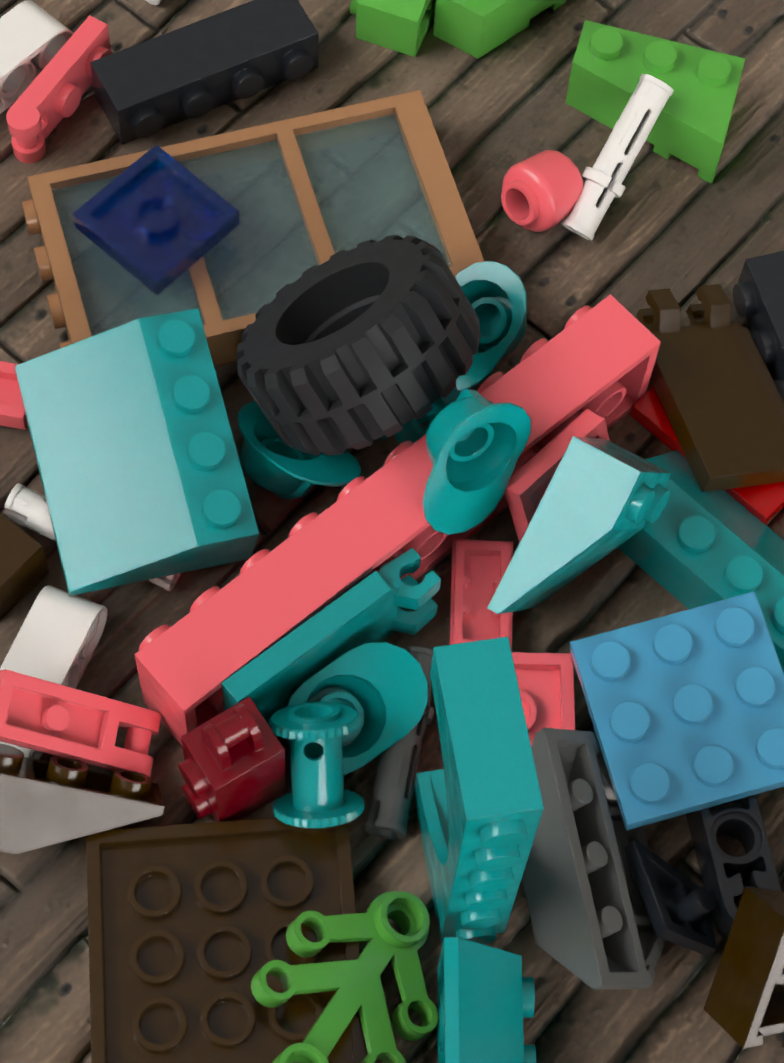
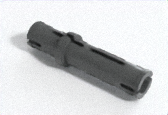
M406 646L402 648L407 650L422 667L428 681V702L421 720L405 737L380 753L365 831L381 838L396 839L397 837L404 839L406 837L408 814L420 761L422 741L426 726L433 722L434 708L430 705L432 697L430 671L433 650L420 646H410V649Z

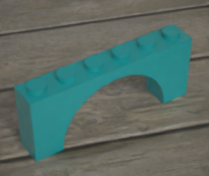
M508 637L438 646L433 649L430 679L437 714L444 769L416 773L414 799L440 942H443L444 937H460L486 945L497 939V933L505 932L544 810Z

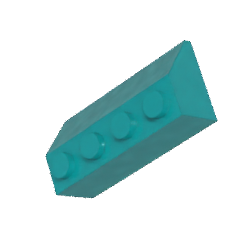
M677 450L646 459L671 473L664 486L670 490V496L661 515L653 524L647 521L642 530L617 548L688 609L755 591L784 673V540L725 490L702 492L687 459Z
M444 937L437 967V1063H537L535 1044H524L523 1018L534 1017L535 989L533 977H522V956L460 937Z

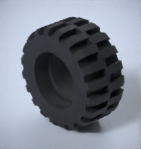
M398 235L385 236L382 241L378 242L371 239L358 243L357 248L347 252L341 250L331 255L330 260L319 266L313 265L301 273L302 277L294 283H287L276 293V298L270 304H264L255 314V322L247 325L242 334V343H239L237 348L238 375L280 439L287 446L298 451L317 456L322 452L331 456L343 454L347 448L351 447L356 450L373 445V440L384 435L390 437L403 430L402 426L415 417L419 420L431 411V405L440 397L446 398L456 387V379L459 376L466 375L472 365L473 355L477 354L480 339V321L442 254L434 245L414 236L407 235L405 238H402Z

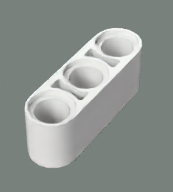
M31 0L21 2L0 18V114L15 103L74 34L36 2Z
M45 586L35 599L0 670L7 669L76 689L102 636L107 620V608L77 595L69 596L68 592L56 587ZM0 741V744L9 745L21 750L24 753V757L40 760L43 752Z

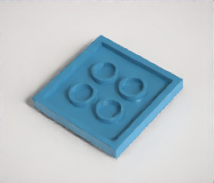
M755 591L570 642L571 656L626 830L784 787V673Z

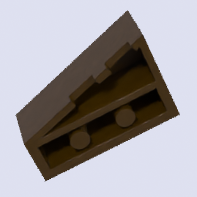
M745 886L704 1006V1010L743 1049L763 1045V1036L784 1032V892Z

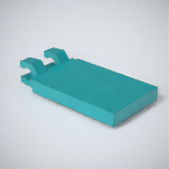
M414 548L383 565L379 572L375 571L223 681L221 684L224 711L250 696L268 724L269 718L276 711L287 707L290 697L304 681L345 652L365 643L385 642L395 631L415 635L437 615L438 605L431 597L440 590L441 578L434 571H431L418 584L409 574L420 568L421 556ZM405 574H409V575L406 576L405 578L400 579V578H401L402 576H404ZM400 607L414 609L415 611H405Z

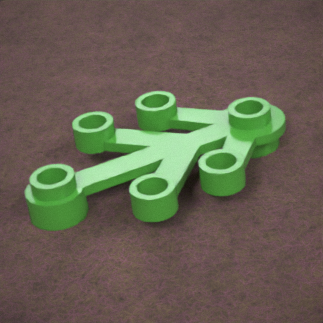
M403 891L386 892L370 903L366 913L324 916L320 912L308 910L302 912L288 926L286 931L288 946L301 957L317 955L330 942H369L356 960L290 965L282 960H272L267 962L253 976L251 981L253 996L260 1004L269 1008L283 1005L293 995L336 991L303 1042L290 1045L272 1063H329L327 1057L357 1011H359L368 1055L363 1058L361 1063H375L376 1060H381L385 1063H406L403 1055L396 1049L380 975L391 960L402 1002L396 1006L392 1013L393 1027L398 1035L408 1041L422 1039L436 1027L438 1011L432 1000L428 998L417 952L427 940L430 924L428 910L418 897ZM388 919L398 923L401 928V934L391 927ZM301 925L308 926L314 930L317 942H311L303 936ZM266 975H273L281 981L283 993H277L268 986ZM408 1008L414 1009L420 1014L423 1022L422 1027L413 1024L409 1019Z

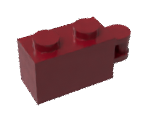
M250 696L181 736L184 761L178 764V768L186 782L181 788L188 803L200 820L209 815L214 822L242 820L286 793L285 749Z

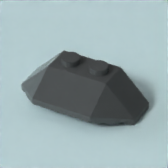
M543 728L536 732L531 749L544 810L522 876L536 944L593 990L645 989L650 987L654 983L656 975L654 968L661 956L665 939L657 937L652 930L624 852V847L634 840L639 841L648 848L644 827L626 830L603 755L600 753L601 748L598 739L593 732Z

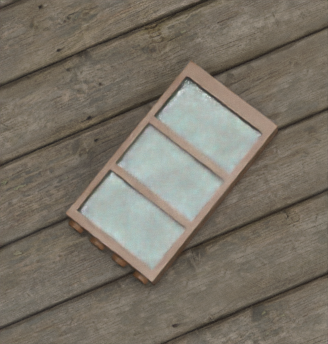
M421 90L28 176L32 199L21 202L29 235L40 233L44 245L34 248L41 280L43 282L53 279L56 293L46 295L54 329L66 327L69 341L59 343L60 348L139 318L198 308L214 366L237 361L238 344L242 343V334L247 325L255 322V314L264 304H270L276 298V293L287 283H294L302 277L301 273L313 265L319 266L330 260L331 255L341 250L347 252L357 248L358 243L371 239L378 242L382 241L385 236L398 235L402 238H405L407 235L417 237L434 245L440 251L454 277L474 263L485 262Z

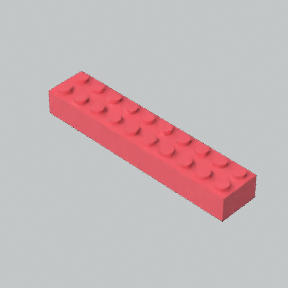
M611 294L593 308L585 305L577 310L567 321L563 331L549 341L546 338L536 341L524 353L518 365L506 374L502 372L494 373L477 390L485 399L495 404L510 402L523 407L531 419V434L517 460L513 473L517 468L525 465L553 440L561 429L567 427L586 409L605 418L608 430L630 413L632 405L646 393L661 341ZM426 434L414 443L411 441L401 443L388 455L384 466L367 479L364 476H359L349 482L339 493L337 501L319 515L317 512H312L304 516L291 529L288 539L272 551L263 549L255 553L242 566L239 576L221 589L215 586L206 590L194 601L190 608V613L173 626L162 625L145 637L139 646V651L134 654L144 703L150 710L162 715L161 723L182 746L181 736L224 712L221 684L223 681L375 571L379 572L383 565L411 548H414L421 556L420 568L413 573H409L415 580L451 553L453 539L468 540L508 508L505 493L496 508L480 524L466 532L448 535L436 531L425 519L422 505L425 487L433 468L427 452ZM405 574V575L402 576L400 579L405 578V577L408 576L409 574Z

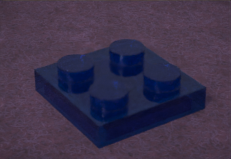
M158 145L151 148L72 214L76 229L156 295H159L240 225L239 211Z

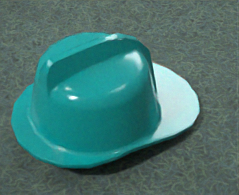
M494 261L474 263L460 271L455 277L480 321L477 354L473 355L472 365L466 375L459 376L456 379L458 391L480 384L495 369L500 360L512 353L520 344L527 327V293L521 278L509 266Z
M465 388L460 392L455 402L442 409L432 420L426 433V446L433 468L425 487L422 505L425 519L434 530L448 535L466 532L480 524L496 508L507 488L517 460L531 434V419L523 407L510 402L495 404L485 399L476 390Z
M256 401L243 405L237 415L238 429L243 435L240 450L241 467L253 482L273 492L278 497L290 500L303 497L314 484L330 487L346 486L361 474L362 470L358 460L347 450L343 454L329 456L321 452L317 456L287 446L280 439Z
M387 642L365 643L345 652L304 681L290 697L287 707L303 703L327 702L349 706L359 713L361 723L358 729L342 736L343 774H348L367 764L405 737L421 720L428 702V681L420 663L407 650Z

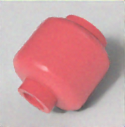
M544 150L513 165L503 179L501 201L505 213L513 222L533 232H542L560 224L571 213L582 193L584 182L580 170L570 158L554 150Z

